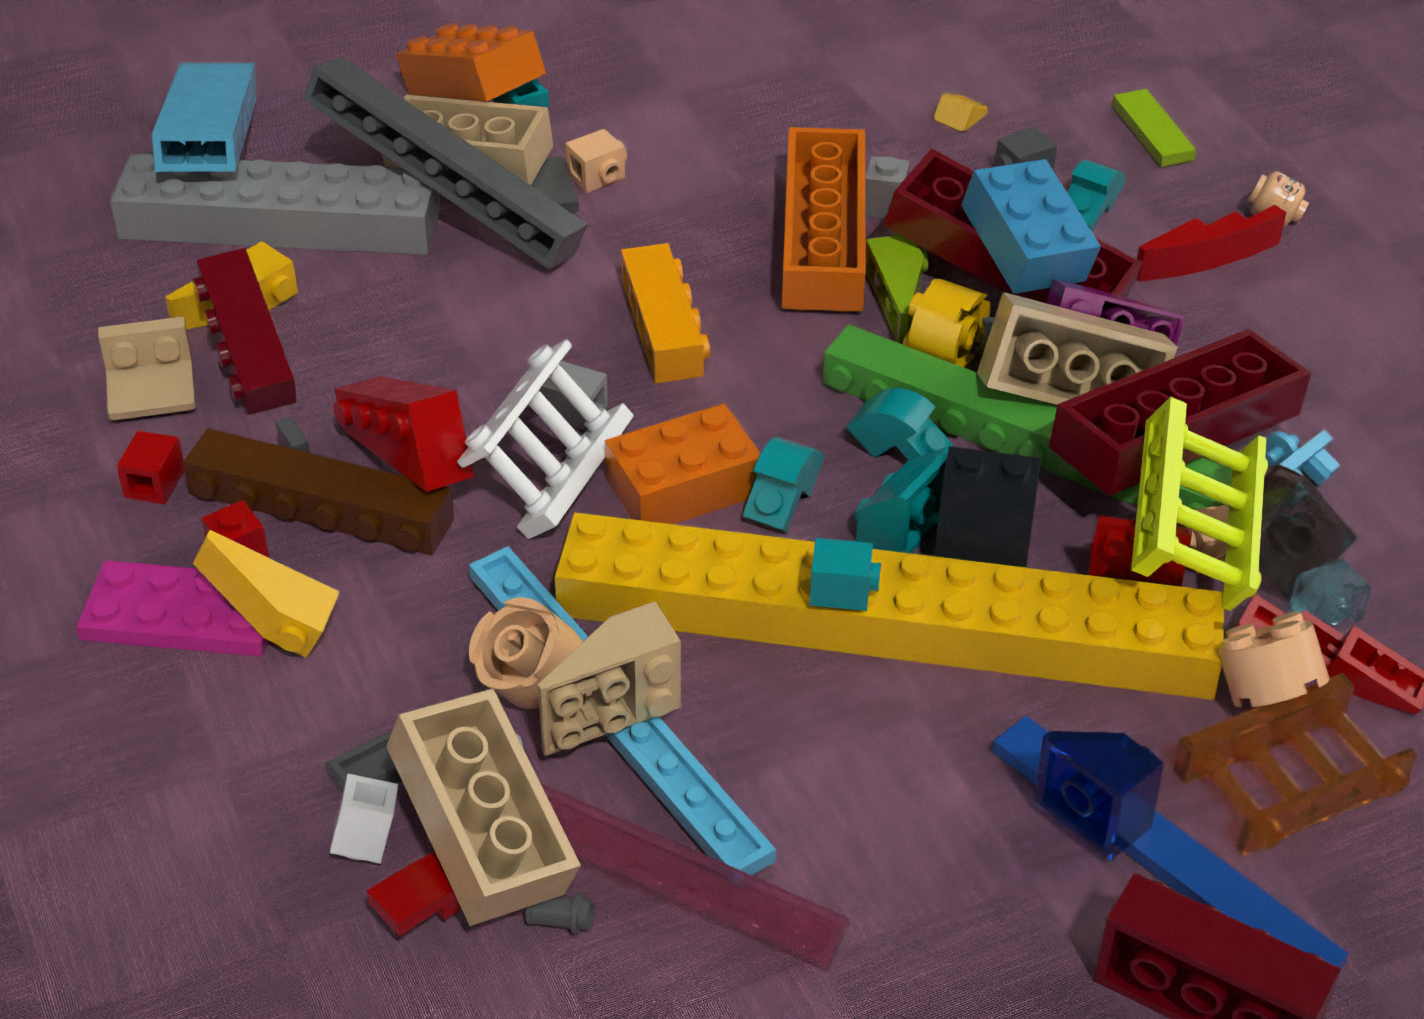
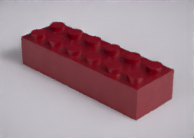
M931 148L894 191L883 226L1005 293L1046 303L1051 287L1013 294L961 206L973 170ZM1095 237L1101 248L1088 278L1084 282L1073 284L1127 298L1143 262Z
M1246 329L1057 404L1048 448L1107 495L1111 496L1140 483L1146 420L1170 397L1187 404L1185 424L1188 425L1189 431L1223 446H1228L1300 415L1312 372L1252 330ZM1183 449L1182 461L1185 464L1202 457Z

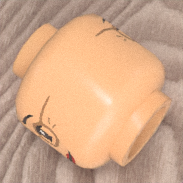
M1278 171L1270 173L1268 177L1262 174L1247 202L1252 204V215L1273 205L1286 211L1283 228L1291 220L1298 223L1309 205V202L1303 200L1305 195L1304 185Z

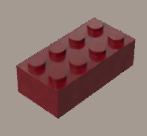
M1134 872L1107 917L1094 982L1170 1019H1324L1341 968L1326 962L1316 954L1304 952L1274 938L1262 929L1253 928L1231 918L1213 906L1201 904L1171 890L1161 882L1152 881Z

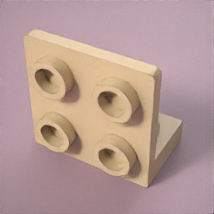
M184 316L98 327V339L106 369L107 409L110 420L178 413L196 408L192 354Z

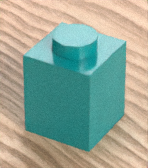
M815 538L811 570L810 606L867 611L869 591L879 592L881 563L872 562L873 543Z

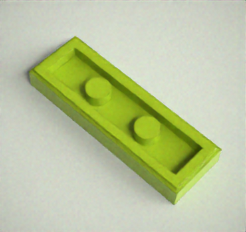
M1147 89L1113 95L1112 107L1160 167L1195 160L1197 149Z

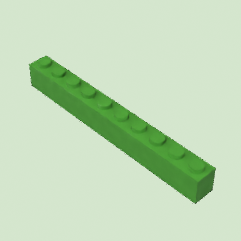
M850 324L846 326L824 352V385L865 401L889 388H904L924 396L936 406L929 418L940 430L998 453L1041 458L1040 469L1106 494L1048 448L1057 405L988 388L977 372ZM1202 457L1185 464V467L1231 486L1232 469ZM1140 483L1113 494L1111 497L1138 506ZM1180 485L1179 498L1182 500V505L1192 509L1225 505Z

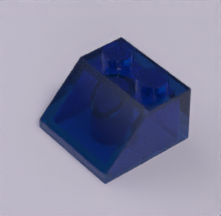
M1049 731L1042 738L1034 801L1112 861L1152 828L1164 762L1157 758L1151 749L1138 744L1125 733Z

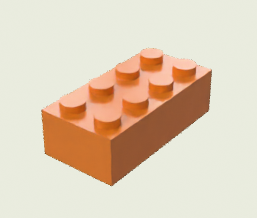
M450 23L437 28V34L430 38L422 36L406 43L408 48L395 53L409 95L487 102L546 74L533 30H517L516 26L497 29L496 25L477 28L476 24L458 27L457 23Z

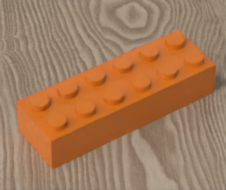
M789 127L782 309L863 312L866 274L865 129Z

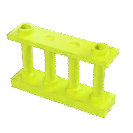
M1170 397L1146 420L1131 570L1148 577L1162 564L1174 561L1224 582L1222 608L1231 611L1246 598L1252 597L1257 592L1261 583L1259 555L1264 476L1268 468V461L1265 459L1266 438L1258 435L1240 452H1237L1189 431L1188 425L1185 424L1187 404ZM1183 449L1232 469L1231 486L1185 467V462L1182 461ZM1180 485L1229 506L1228 524L1182 505V500L1179 498ZM1176 524H1181L1227 544L1225 562L1180 544L1178 537H1176Z

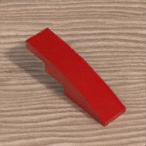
M1273 205L1247 219L1235 211L1209 225L1196 217L1139 246L1137 260L1143 262L1136 280L1139 282L1211 270L1280 244L1287 212Z
M1254 594L1244 607L1233 628L1253 624L1255 630L1274 625L1273 619L1286 613L1257 594ZM1306 610L1301 612L1304 621L1313 622L1330 678L1329 682L1326 683L1327 685L1362 699L1417 715L1424 706V671L1354 625L1344 636Z
M435 852L409 864L366 890L370 906L399 936L436 912L446 920L462 909Z

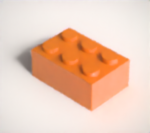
M725 403L604 440L606 480L630 518L667 524H676L747 501L757 477V473L753 470L761 454Z

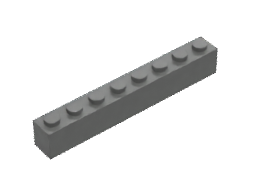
M339 57L314 66L303 100L548 269H552L574 256L588 224L345 58Z

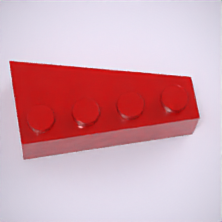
M383 376L334 389L337 400L334 402V414L339 425L343 427V431L426 492L474 477L472 464L462 468L457 462L468 448L465 444L467 438L457 390Z

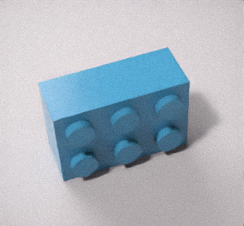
M1046 159L973 171L961 206L1013 294L1050 288L1053 279L1069 283H1079L1087 280L1101 246Z

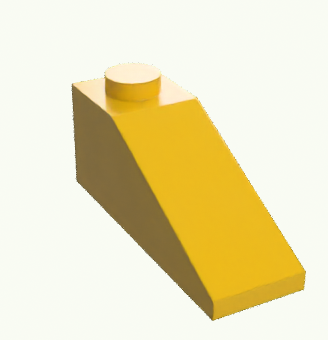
M263 241L247 249L269 310L298 293L292 260ZM192 281L165 296L169 318L184 316L187 330L207 325L204 310L209 309L206 301L198 302Z
M209 530L193 562L196 568L263 638L279 645L284 650L295 652L305 658L309 656L321 636L339 594V591Z

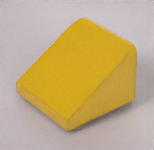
M945 93L940 98L934 119L956 130L966 131L987 114L988 108L986 105L960 94Z

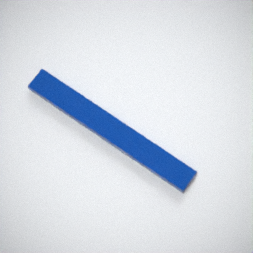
M1027 715L993 741L992 752L1178 893L1201 904L1213 906L1221 913L1253 928L1262 929L1274 938L1304 952L1316 954L1334 966L1342 969L1346 965L1349 956L1348 952Z

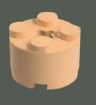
M525 597L512 598L503 602L506 606L495 614L489 611L479 621L470 640L469 658L470 662L475 666L477 678L490 689L493 688L497 694L517 707L539 709L538 684L584 641L571 626L538 601Z
M1301 612L1280 615L1273 619L1274 625L1255 630L1253 624H1246L1225 632L1227 639L1222 641L1223 647L1217 649V652L1222 661V669L1235 707H1242L1244 698L1250 699L1252 707L1286 701L1306 694L1305 684L1317 679L1319 688L1329 682L1330 678L1313 622L1304 621Z

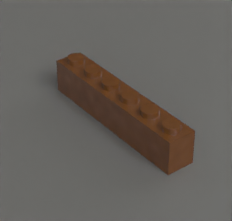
M210 428L206 429L183 461L187 486L191 495L230 505L243 500L254 511L361 537L365 540H373L409 551L433 556L454 521L451 487L444 486L426 492L406 476Z

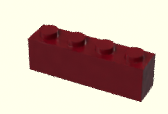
M246 248L197 259L199 277L192 278L198 302L206 301L209 309L204 310L206 324L210 335L218 333L220 342L216 343V350L222 368L230 367L233 376L227 378L234 402L242 400L247 416L296 403L295 379Z

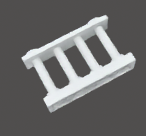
M567 339L551 348L548 344H545L529 357L528 363L531 366L488 422L478 427L467 437L465 444L468 448L457 461L464 468L485 458L526 503L524 508L527 510V513L517 525V528L527 539L557 526L605 458L604 440L621 435L634 416L623 403L608 411L604 408L599 409L560 366L559 362L572 346ZM547 378L586 420L584 425L587 430L583 435L579 436L539 391ZM527 405L532 408L567 447L565 453L568 456L564 462L559 463L518 417ZM506 432L514 438L547 475L545 480L548 484L543 490L539 491L497 445Z

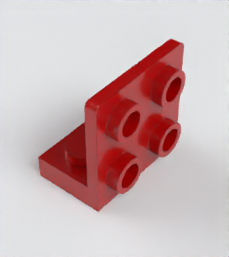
M1106 516L1098 517L1095 536L1092 537L1088 575L1182 587L1186 567L1174 561L1162 564L1148 577L1131 570L1136 520ZM1176 526V537H1178L1180 544L1190 547L1192 529Z

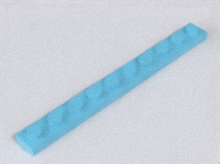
M509 546L469 564L470 578L498 611L506 606L503 602L517 597L534 599L571 626L583 641L588 638L586 633ZM653 717L633 724L616 733L605 734L733 886L776 862V849L660 717Z

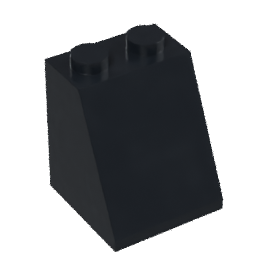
M949 446L943 478L934 556L1026 568L1041 458Z

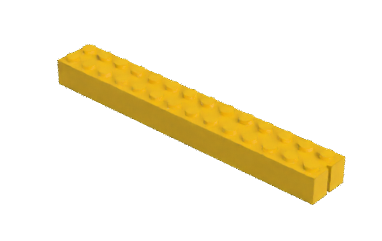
M574 512L555 574L556 601L571 618L605 622L611 616L656 601L673 630L678 632L1210 700L1215 698L1222 669V661L1217 652V649L1223 647L1222 641L1224 640V630H1222L1224 608H1222L1223 592L873 549L872 562L881 563L879 592L869 591L867 611L810 606L811 570L815 546L813 541Z

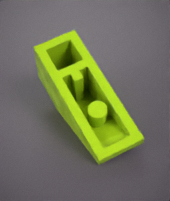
M900 234L866 239V276L897 343L903 344L913 321V317L909 316V306L913 296L917 292H921L923 272L928 270V256L925 248H920L918 244Z

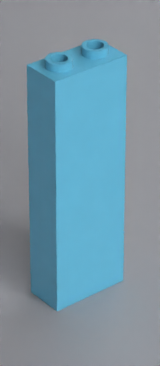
M255 63L179 64L152 132L155 172H236L257 100Z

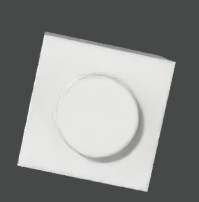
M347 774L335 821L330 853L346 856L352 860L381 863L394 814L398 784Z

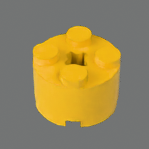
M933 279L924 294L917 292L911 300L909 316L913 317L910 330L904 338L903 345L968 369L976 355L969 352L974 342L980 343L982 318L990 317V301L984 300L987 295L943 279Z

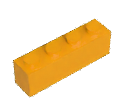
M669 243L621 249L622 283L655 384L703 377L704 359L710 358V345L707 334H700L701 320L698 309L691 308L692 295L689 283H682L683 269L680 258H673Z

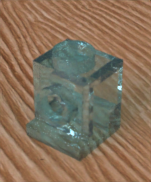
M1341 558L1297 575L1289 608L1292 612L1306 610L1327 625H1337L1347 617H1350L1356 623L1363 619L1372 588Z

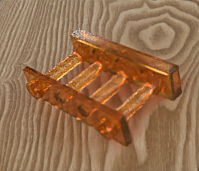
M1343 673L1331 677L1329 682L1320 688L1318 683L1306 687L1307 693L1299 697L1259 706L1180 738L1173 771L1184 784L1201 777H1210L1242 815L1244 822L1237 845V850L1242 856L1260 848L1264 850L1273 848L1288 836L1384 795L1388 797L1397 795L1409 784L1410 774L1417 754L1411 747L1389 757H1385L1347 715L1355 686ZM1322 727H1332L1366 766L1345 775L1309 733ZM1283 743L1293 744L1326 783L1304 792L1269 749ZM1242 760H1251L1284 798V801L1262 809L1227 766Z

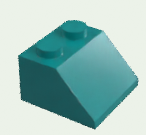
M949 446L908 460L895 474L890 473L884 479L881 488L871 498L867 497L861 501L855 513L857 542L873 543V549L912 554L937 529Z

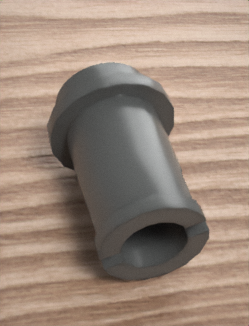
M577 892L575 897L562 895L526 907V923L528 925L538 924L571 928L573 934L579 935L582 930L590 931L593 926L595 900L586 898L584 892Z

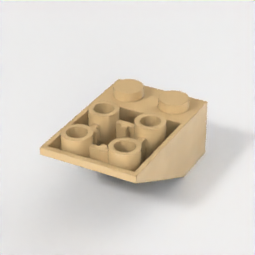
M656 601L609 617L538 684L541 742L544 755L547 756L563 749L574 748L580 743L608 733L619 732L625 727L653 717L666 715L670 711L681 708V641Z

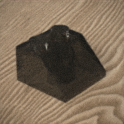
M1278 464L1264 478L1259 568L1286 599L1294 603L1358 537L1305 475Z

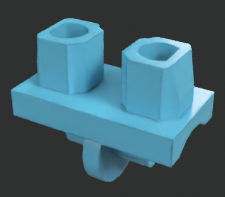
M1323 430L1301 448H1298L1299 438L1294 434L1288 435L1281 431H1274L1266 437L1265 459L1268 461V466L1275 465L1276 468L1273 470V476L1264 482L1263 496L1268 498L1277 491L1294 507L1315 487L1301 473L1302 470L1318 486L1328 480L1341 466L1325 450L1333 438Z

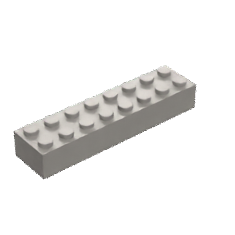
M130 154L110 200L118 239L254 246L263 241L270 247L416 255L429 254L441 209L440 193L403 168H390L380 165L350 166L341 163L331 165L310 164L302 161L292 163L270 162L258 159L254 161L239 160L236 172H155L154 156L151 154Z

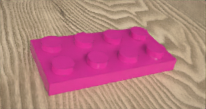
M107 560L103 562L76 626L79 640L260 657L264 656L269 641L256 631L197 568Z

